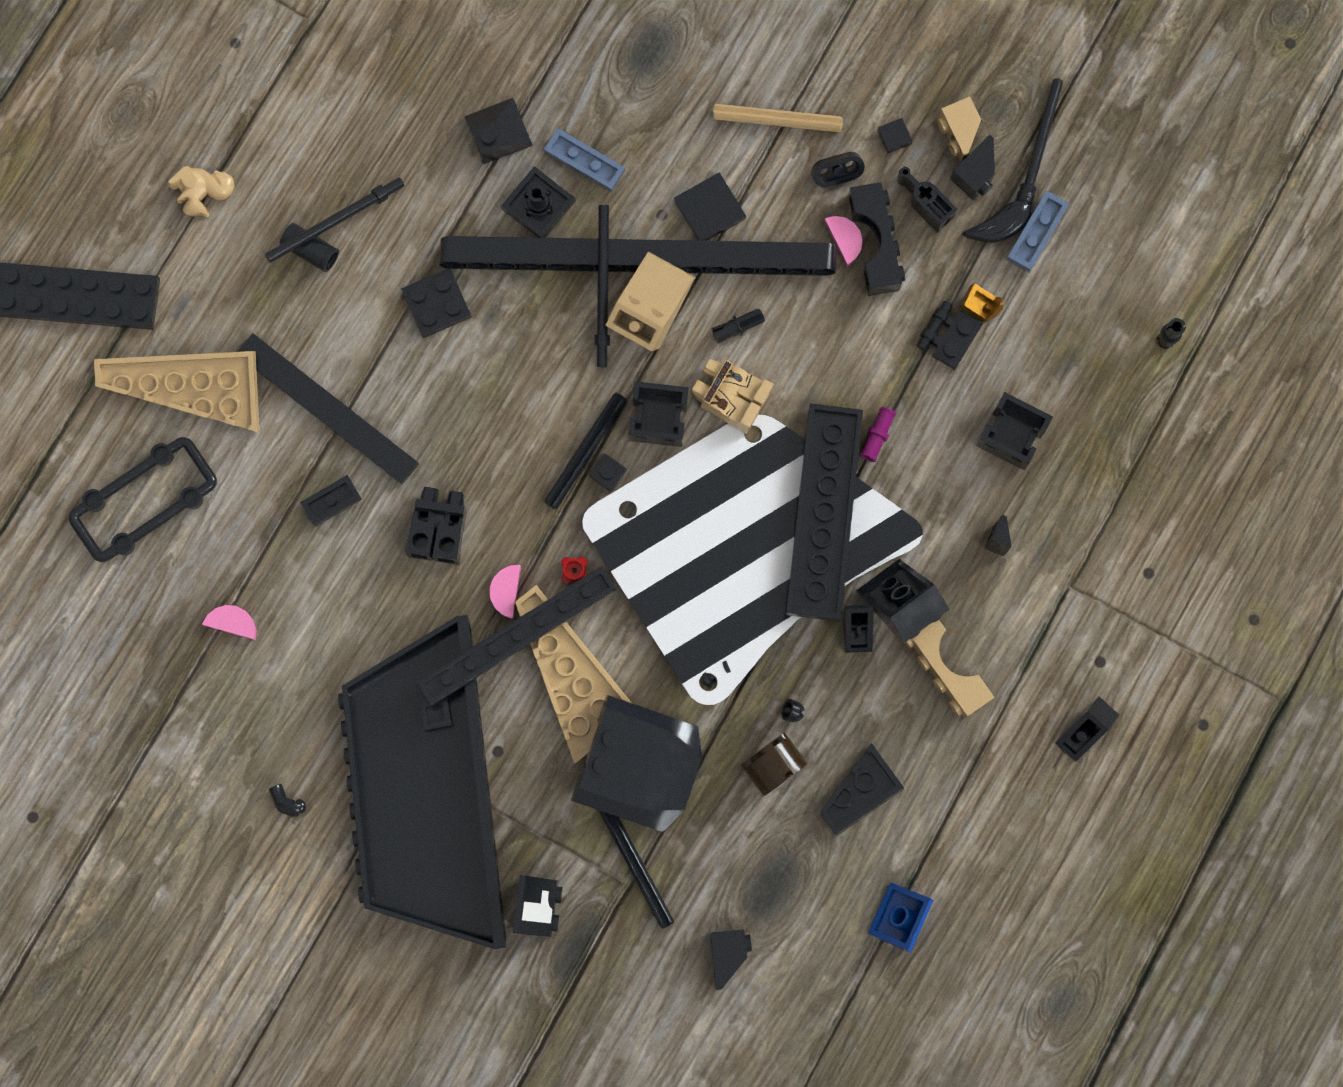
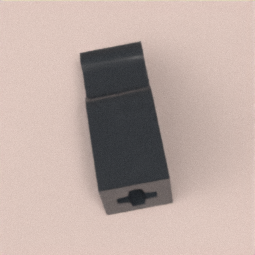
M902 167L897 176L898 184L905 186L912 193V207L938 233L955 218L958 209L935 185L927 181L919 183L910 174L911 171L908 167ZM921 195V196L923 197V196L927 195V196H929V198L927 199V198L925 197V198L921 199V198H919V196Z

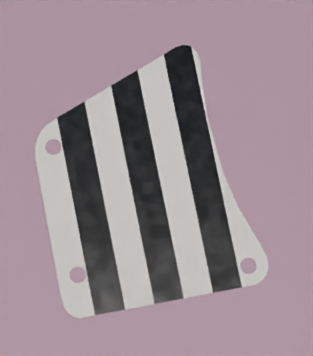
M758 415L752 425L759 427L762 431V437L758 442H748L743 432L730 424H726L596 502L587 509L582 521L583 529L690 697L698 703L705 705H714L727 698L765 651L801 618L786 615L805 439L776 419L766 415ZM856 477L845 586L878 566L911 551L920 543L923 536V529L915 518L858 477ZM625 501H631L637 507V513L632 518H624L619 513V507ZM727 661L730 673L725 671L722 662ZM705 672L711 673L717 678V686L712 691H705L699 685V679Z

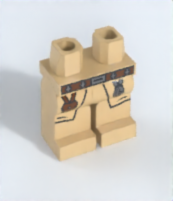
M710 359L703 370V374L714 380L712 385L708 386L698 380L690 395L702 403V409L707 412L709 411L747 435L769 397L774 384L766 379L764 381L760 380L740 367L734 366L733 363L727 360L722 364Z

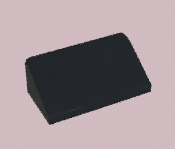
M1005 515L1000 516L993 525L985 545L986 550L1001 556H1005L1011 549L1008 521Z

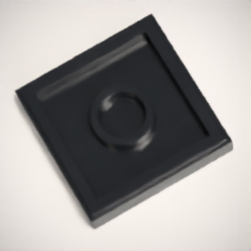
M720 172L674 197V202L698 241H707L746 219L744 211Z

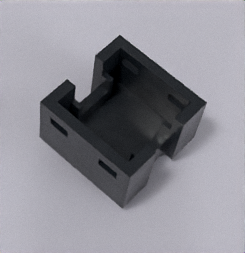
M635 381L632 399L633 406H638L637 418L630 417L629 441L682 447L684 423L680 422L681 411H687L689 387Z
M1004 392L992 414L997 417L993 425L987 424L976 446L1025 470L1037 449L1033 446L1031 447L1036 437L1041 439L1053 416Z

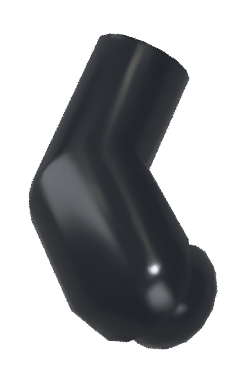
M282 784L269 788L278 812L290 817H298L299 814H303L306 811V804L303 800L298 799L295 801L287 798Z

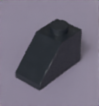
M991 135L953 170L950 178L972 200L979 194L982 197L985 196L993 187L991 182L995 175L994 138Z
M1098 696L1055 744L1076 762L1110 729L1119 717V714Z
M744 929L710 933L716 990L723 989L747 959V952L752 951L750 934L745 935Z

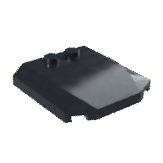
M606 695L597 721L599 723L582 774H579L571 801L664 832L685 810L701 763L702 752L698 726Z

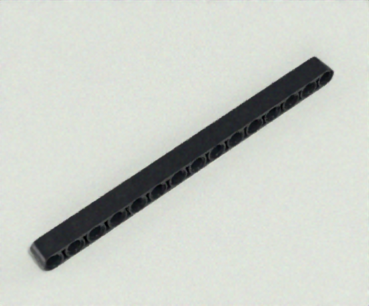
M445 236L440 239L439 265L447 269L598 272V239ZM609 239L608 272H636L646 254L650 252L687 273L828 276L836 273V245L831 243Z

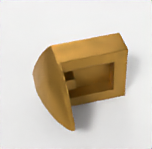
M974 283L969 286L959 308L984 323L994 319L1002 312L1003 300L1001 297H995Z

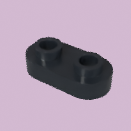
M846 152L817 161L812 167L811 175L818 186L827 188L859 178L864 172L865 164L856 152ZM853 161L850 166L846 167L847 162ZM823 169H828L824 174H820Z

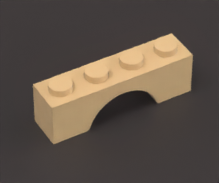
M938 620L921 630L915 638L909 639L904 643L909 649L913 647L919 655L917 661L925 671L930 670L935 677L933 683L940 693L945 692L950 698L949 705L957 716L962 715L965 719L995 697L979 675L960 676L951 672L944 665L940 657L939 645L946 629Z

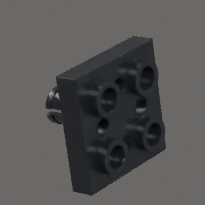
M534 166L501 205V209L538 238H545L576 202V198Z

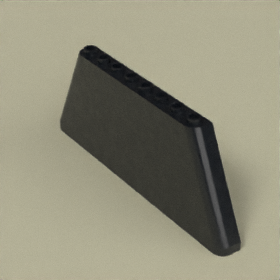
M468 615L454 617L342 685V693L338 694L339 708L344 710L345 720L341 721L342 736L347 737L348 748H344V760L346 765L350 764L351 775L347 776L348 792H353L354 803L349 805L351 820H356L357 830L352 831L354 848L358 847L359 859H355L357 876L361 875L362 886L358 887V897L360 904L364 903L365 909L492 949L506 948L507 943L477 678L446 697L448 699L452 726L428 731L424 730L419 703L427 701L415 684L420 679L473 647Z

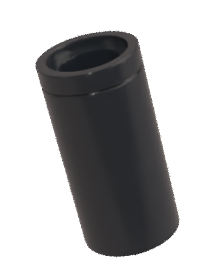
M291 223L282 234L280 245L304 232L305 229L295 223ZM315 237L291 251L325 273L333 267L339 255V249L319 237Z

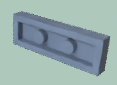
M557 128L544 148L545 154L610 192L613 191L625 172L624 166Z
M1046 191L1006 260L1030 273L1070 203Z

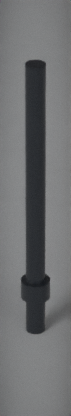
M398 177L384 186L379 185L375 187L369 195L265 253L267 261L271 263L369 206L375 203H382L388 199V195L404 187V182Z
M599 205L597 335H594V346H597V367H607V346H610V335H608V327L605 326L608 321L609 205Z

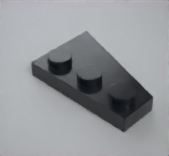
M872 743L820 811V815L836 837L904 790L901 782Z

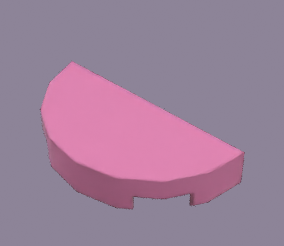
M832 216L825 218L824 222L848 267L856 261L861 252L863 242L861 232L854 222L845 217Z
M510 565L500 570L494 576L490 585V599L494 608L502 616L510 619L514 618L521 565Z
M224 605L215 608L206 616L202 623L206 627L256 640L257 629L252 617L247 611L237 606Z

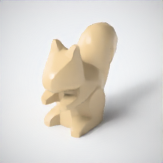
M189 166L183 167L168 181L172 190L179 189L182 192L176 200L179 204L185 203L183 212L187 216L202 215L209 217L207 209L201 202L202 199L208 194L215 200H225L232 194L235 187L231 175L224 171L219 172L215 170L210 174L204 169L190 168Z

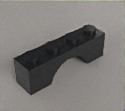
M882 182L850 187L848 198L853 221L870 227L879 241L878 253L874 258L865 263L863 270L868 296L900 291L902 282L905 281L903 266H898L897 256H900L898 241H893L892 231H895L893 216H888L886 206H890L888 191H883Z

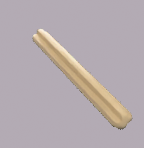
M715 104L713 107V119L832 132H841L843 118L841 116Z

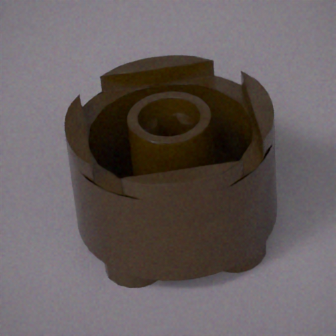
M784 732L741 764V766L758 790L766 796L808 763Z

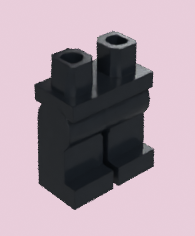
M424 487L421 498L416 499L415 510L405 553L410 558L432 561V558H434L436 562L459 565L467 514L464 506V494L462 492L449 491L447 503L438 502L439 489Z

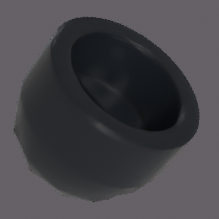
M787 699L782 706L781 717L785 721L798 722L804 717L801 713L805 709L800 702Z

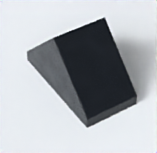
M873 605L845 606L842 611L845 653L873 652Z

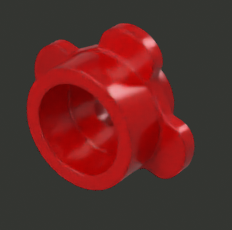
M564 557L561 560V566L563 567L561 580L563 583L569 584L571 581H579L587 576L585 573V567L588 564L586 558L570 559L569 557ZM573 568L577 569L575 573L572 572Z

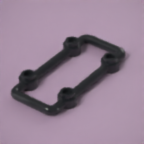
M180 437L168 445L159 443L153 446L149 458L101 490L90 489L86 491L82 496V503L70 511L68 520L92 558L98 562H106L118 554L122 556L131 554L135 549L137 541L186 508L190 510L199 508L203 503V497L216 487L217 478L193 441L186 437ZM184 448L206 482L198 488L186 487L180 493L179 501L130 534H116L111 541V546L102 552L79 517L88 511H101L106 505L107 498L156 465H169L174 459V453Z

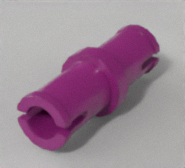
M886 407L879 409L873 427H870L867 432L869 437L860 454L861 458L869 462H876L883 442H887L889 437L887 433L896 416V412Z

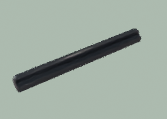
M619 393L612 395L545 498L544 502L552 509L558 508L626 404L624 396Z
M599 811L658 924L662 929L672 925L674 920L620 818Z

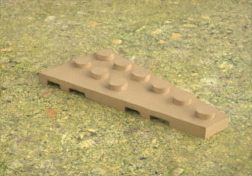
M255 351L94 359L95 386L260 432Z
M535 585L515 601L521 617L548 599L538 586ZM565 622L533 642L531 647L572 759L576 765L589 753L606 695L632 702L568 623Z

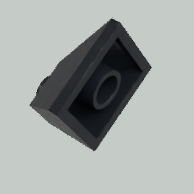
M513 98L464 116L483 164L532 146Z

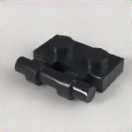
M944 301L940 308H936L932 314L933 319L928 328H924L921 332V339L917 347L923 351H926L930 344L937 347L932 357L955 370L983 323L961 310L954 319L949 315L953 305ZM942 324L949 328L943 339L936 334Z

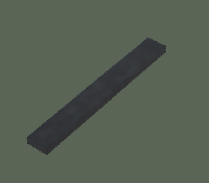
M254 333L237 351H255L256 371L403 485L419 465L415 459Z
M601 566L420 679L415 684L431 707L610 595L617 588Z

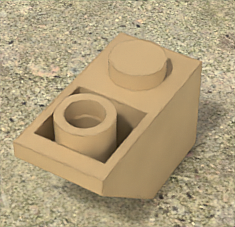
M971 97L941 108L937 119L941 133H946L950 141L948 146L953 157L957 156L960 163L967 158L981 122Z

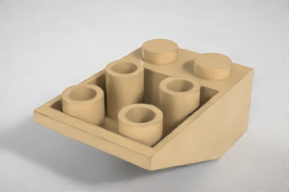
M648 252L618 299L605 326L650 351L659 349L695 277Z

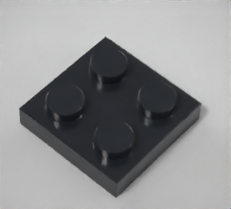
M450 268L401 288L423 338L472 318Z

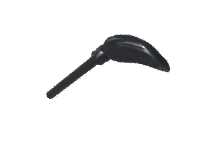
M1053 79L1025 182L1020 185L1015 201L1007 204L985 222L962 233L964 237L982 242L996 243L1017 234L1027 224L1031 216V204H1033L1034 194L1037 190L1034 185L1063 85L1061 79Z

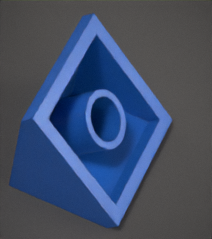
M890 882L868 934L906 952H911L934 900Z

